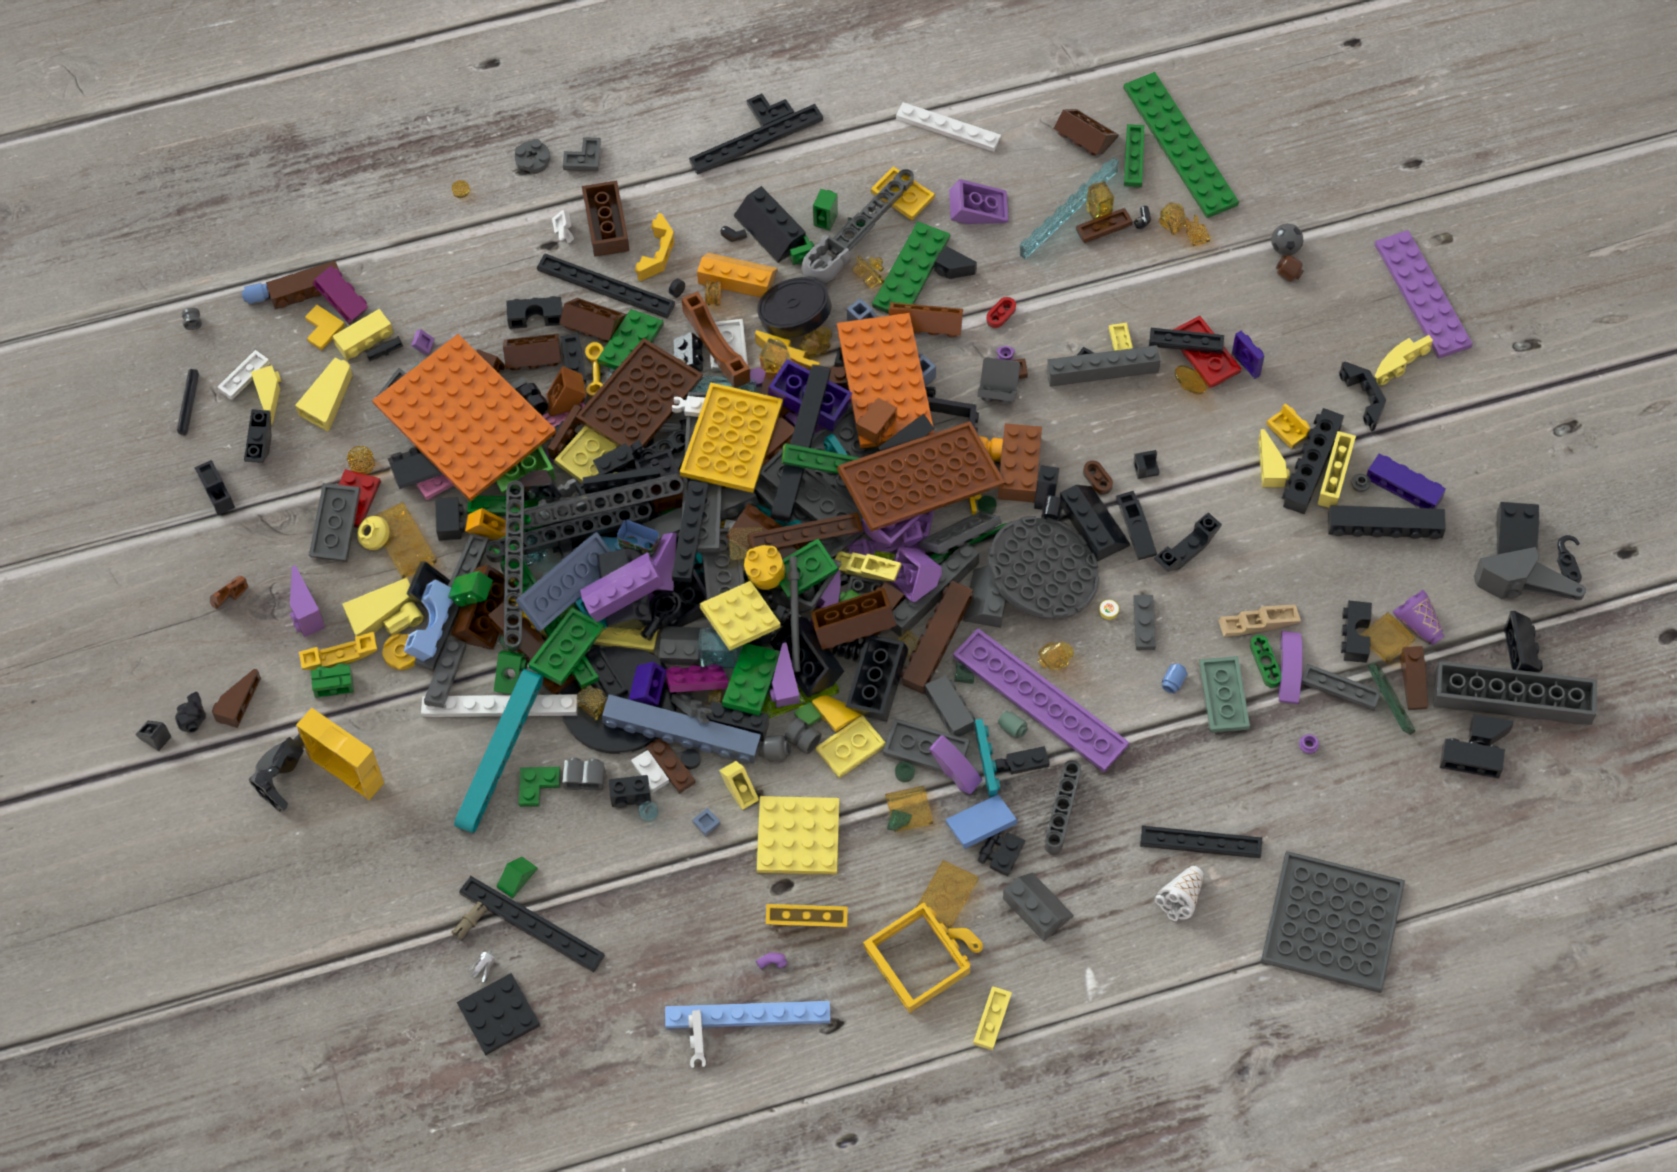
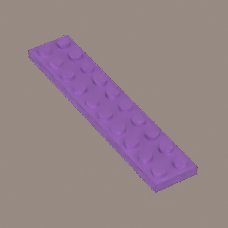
M979 628L953 653L955 660L1105 773L1129 746V742Z

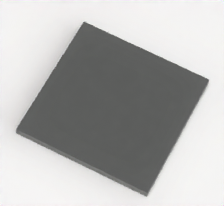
M1286 851L1260 963L1382 993L1405 880Z

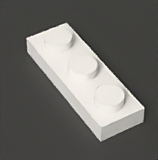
M255 350L217 387L218 391L233 400L253 380L251 372L267 367L270 364L269 359Z

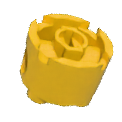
M761 545L747 551L744 567L749 581L762 590L777 587L779 582L785 577V566L777 549L774 546Z

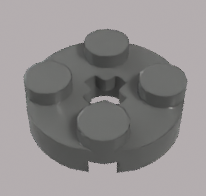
M539 139L524 142L515 148V163L521 171L524 172L526 170L534 174L547 168L550 160V151ZM530 155H535V159L528 158V157H529Z

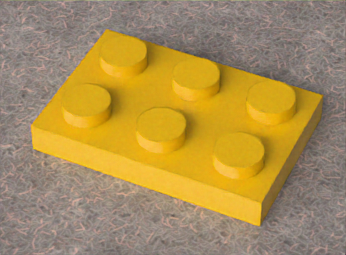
M893 166L871 188V193L876 196L893 180L900 170ZM907 175L901 177V179L904 181H908L911 179ZM914 180L907 191L904 190L903 195L891 207L913 221L935 198V194ZM898 187L890 188L891 192H898L900 190ZM885 198L881 199L885 203L888 202V200Z

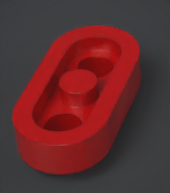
M1011 297L1001 298L988 311L986 316L987 324L992 328L1001 327L1015 313V300Z

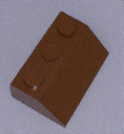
M1078 109L1062 110L1053 128L1058 131V135L1072 139L1073 144L1087 148L1086 151L1094 156L1104 154L1119 136L1118 133Z
M575 298L564 303L559 324L564 325L568 330H578L585 336L593 335L598 337L600 341L609 342L627 314Z
M559 333L504 339L503 352L506 369L510 368L511 371H516L526 366L533 369L538 368L539 365L547 364L550 367L561 363Z

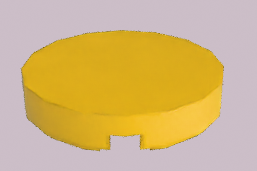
M395 634L389 637L383 645V659L392 669L407 670L415 665L416 658L403 652L409 634Z

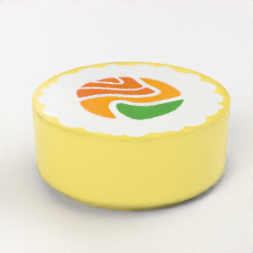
M1113 600L1103 601L1099 609L1101 617L1106 620H1112L1117 617L1119 612L1118 604Z

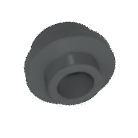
M1357 474L1352 478L1351 484L1356 491L1364 492L1369 489L1371 481L1367 475Z

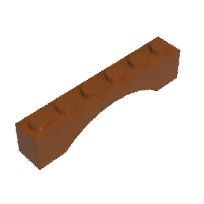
M697 291L682 298L684 315L732 387L738 388L749 383L750 368L742 356L737 354L723 338L710 314L707 304Z

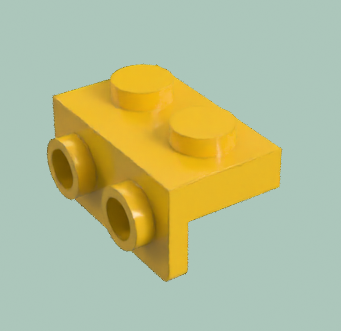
M1286 403L1282 405L1281 411L1268 419L1266 423L1290 449L1307 439L1310 431L1307 421L1302 420L1296 411Z

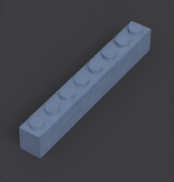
M613 695L608 696L602 714V723L608 727L623 728L630 733H642L648 738H661L667 743H680L686 748H699L705 753L714 752L724 758L733 757L743 763H754L760 744V734L711 721L709 723H701L696 717H690L685 714Z

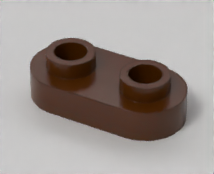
M1094 460L1088 461L1083 469L1085 478L1097 493L1108 494L1113 487L1112 478L1099 462Z

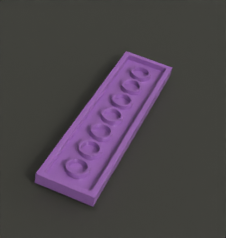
M1409 230L1376 240L1375 247L1425 336L1429 335L1433 339L1431 347L1437 358L1439 359L1471 348L1473 343Z

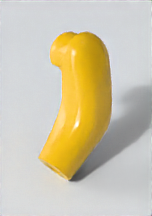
M949 928L948 937L950 939L964 941L974 953L982 951L983 943L971 930L967 928Z

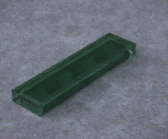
M1374 662L1368 665L1369 671L1401 729L1410 735L1416 732L1382 668Z

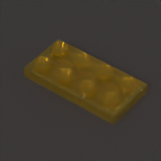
M403 502L374 515L383 518L389 525L390 533L384 547L402 579L415 574L422 561H426L430 565L437 563L436 558Z

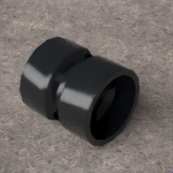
M528 383L517 390L541 415L546 412L549 404L544 396L541 395L536 384Z

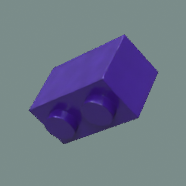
M655 662L637 665L628 700L651 706L658 705L667 670Z

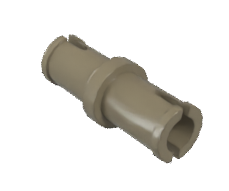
M477 902L468 914H464L463 920L451 931L455 937L458 934L457 939L462 940L465 934L477 925L476 922L487 911L485 905L481 907V902Z

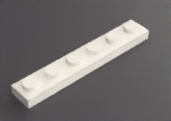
M904 102L896 114V120L995 152L1001 139L1000 134Z

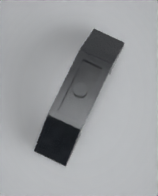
M1342 362L1339 371L1340 379L1346 383L1347 387L1360 383L1362 390L1366 391L1370 406H1367L1365 409L1363 421L1366 426H1369L1371 432L1375 431L1384 410L1386 398L1370 370L1348 362Z
M1208 512L1195 523L1193 532L1171 549L1167 546L1154 557V560L1167 572L1181 569L1207 547L1222 524Z

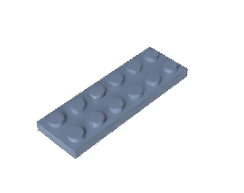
M597 532L588 537L515 600L538 631L544 629L581 596V589L600 579L597 556L611 552V550Z

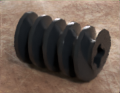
M859 638L852 642L836 645L833 648V655L836 652L838 657H842L845 654V659L847 660L852 656V661L856 662L858 659L860 660L865 639L861 644H859Z

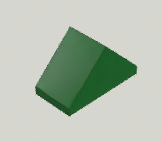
M519 857L507 863L497 888L513 899L536 872L538 867L524 857Z

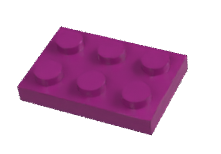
M710 664L705 667L692 665L689 668L671 667L670 669H665L667 670L665 680L670 692L727 689L728 679L722 665Z

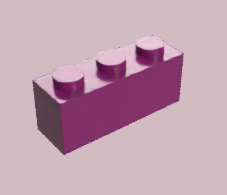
M332 266L315 278L312 283L349 325L368 308L366 300L362 296H358L352 284L346 283L342 278L341 272Z

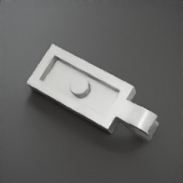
M692 1010V1015H688L689 1028L693 1027L694 1036H690V1046L695 1048V1055L691 1058L690 1065L693 1068L694 1061L700 1059L702 1067H705L706 1059L704 1057L701 1010Z

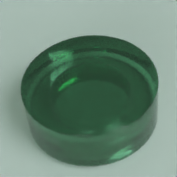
M983 496L979 499V512L993 514L996 511L997 502L993 497Z
M906 761L897 764L895 768L896 778L901 782L911 781L915 775L914 766Z

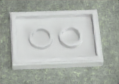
M743 319L716 321L715 324L728 345L737 354L741 355L748 365ZM710 354L711 371H722Z

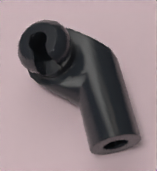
M723 226L720 230L721 235L730 242L747 238L745 229L735 231L728 226Z

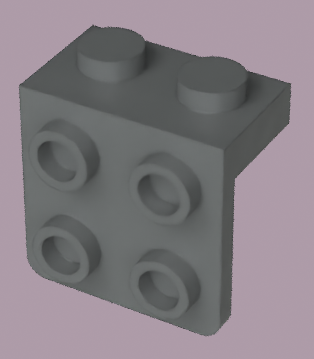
M984 358L977 397H982L981 400L984 401L998 399L1001 403L1011 404V401L1014 402L1017 394L1020 363L1012 360Z

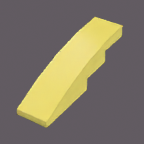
M841 551L835 558V560L842 563L839 568L841 573L882 581H895L902 566L900 562L870 554L865 556L854 552L849 554Z

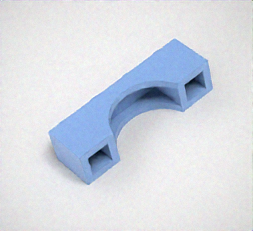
M433 580L426 585L421 602L429 613L428 627L426 630H416L409 634L403 652L421 661H425L435 655L437 647H435L436 643L443 633L441 628L448 618V608L453 603V600L448 598L451 587L437 580Z

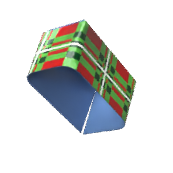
M624 520L617 533L619 547L642 550V555L649 553L650 557H652L660 542L659 533L656 530L626 520V523ZM629 536H634L638 543L636 545L625 541V539ZM645 543H652L654 545L650 549L642 547Z

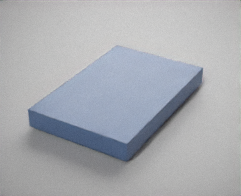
M997 794L947 818L946 824L963 848L966 849L1016 825L1017 819Z

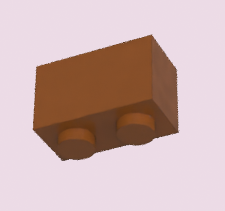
M877 398L874 403H870L865 415L860 416L856 423L858 435L877 445L897 419V407L880 398Z

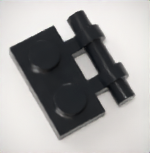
M999 832L987 838L985 846L979 851L980 856L977 861L984 864L989 859L992 861L990 869L1008 876L1025 844V840L1008 832L1002 838L999 836L1001 833ZM994 844L1000 846L997 853L991 851Z

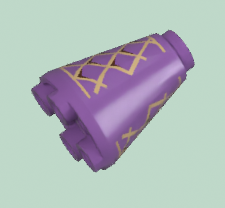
M1424 590L1413 595L1405 601V604L1393 611L1398 620L1426 642H1430L1432 646L1445 637L1431 601Z

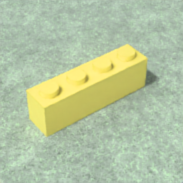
M1337 431L1317 505L1329 508L1330 505L1338 504L1356 438L1355 435Z

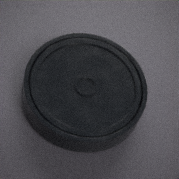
M798 277L782 281L770 288L761 297L757 313L764 330L768 334L780 338H794L808 334L820 327L830 315L832 303L823 283L813 278Z

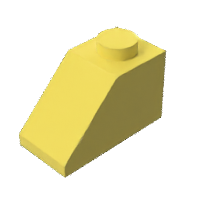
M735 761L719 770L726 787L742 810L759 801L747 772L741 764Z

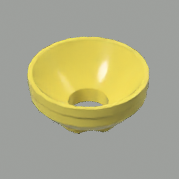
M378 516L365 518L357 531L359 543L369 550L380 549L388 540L390 533L389 525L386 520ZM371 526L370 534L365 536V528Z

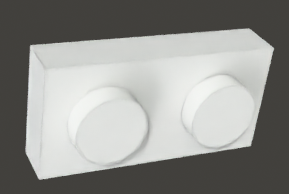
M648 750L631 760L640 776L648 775L649 788L652 793L669 783L668 777Z

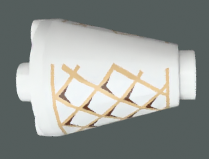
M1190 866L1159 890L1155 903L1167 913L1168 918L1172 921L1188 919L1193 915L1204 875L1200 868Z

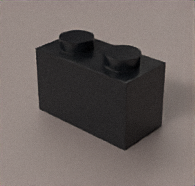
M458 497L435 499L438 540L462 539L461 532L465 531L464 520H461V515H464L463 504L459 503Z

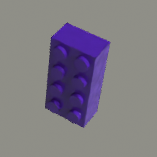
M786 359L768 388V396L783 399L782 406L799 414L810 370ZM829 381L817 424L833 432L851 404L852 392Z

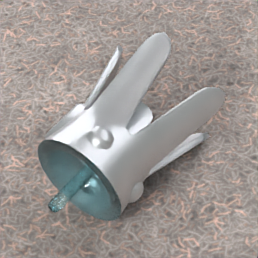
M492 951L490 953L481 952L479 960L468 970L470 971L478 963L472 973V978H475L482 968L486 966L482 978L483 982L486 981L489 971L496 960L491 955Z

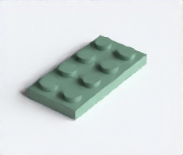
M1238 656L1199 659L1210 733L1249 730L1250 724Z

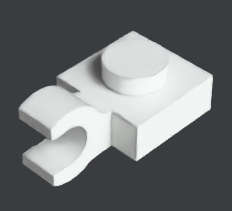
M563 209L552 218L555 234L559 235V240L563 241L566 238L567 244L574 240L572 233L568 230L572 225L569 211Z

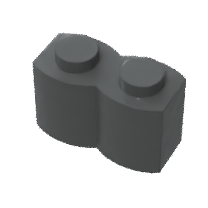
M571 758L565 760L563 788L571 790H603L604 762L598 759L581 761L578 758Z

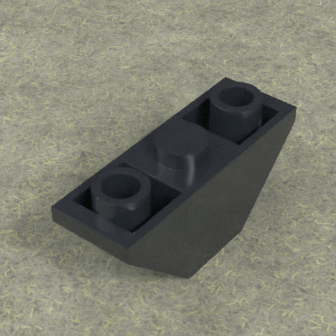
M251 409L244 462L263 463L267 458L272 438L270 410Z
M547 470L531 471L517 480L524 487V501L556 499L562 496ZM512 489L510 492L513 495H517L520 493V490Z

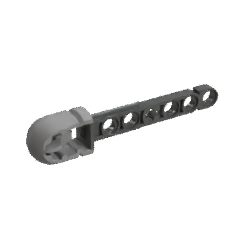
M909 169L899 171L893 180L860 213L858 212L834 238L825 235L804 257L801 267L804 277L816 279L823 284L833 280L843 267L851 261L850 250L903 195V191H907L914 183L913 172ZM904 175H908L911 177V179L908 181H904L901 179V177ZM898 187L900 190L898 192H891L890 188ZM885 198L888 202L881 204L879 200ZM860 221L866 223L864 227H858L856 224ZM848 233H852L854 237L852 239H847L845 235ZM829 250L830 252L835 254L837 258L833 260V258L826 252Z

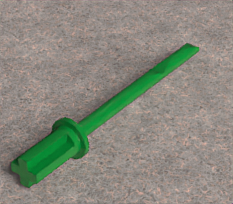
M1008 523L1001 524L994 530L980 534L979 537L966 542L969 545L975 544L988 535L999 532ZM960 546L949 549L947 553H934L928 557L937 564H940Z

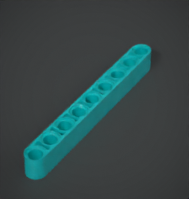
M526 669L521 672L457 813L454 827L470 833L476 832L542 686L543 675Z

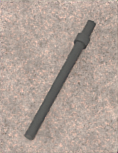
M789 557L790 572H788V581H790L792 667L794 673L800 672L798 581L800 577L799 572H797V557Z

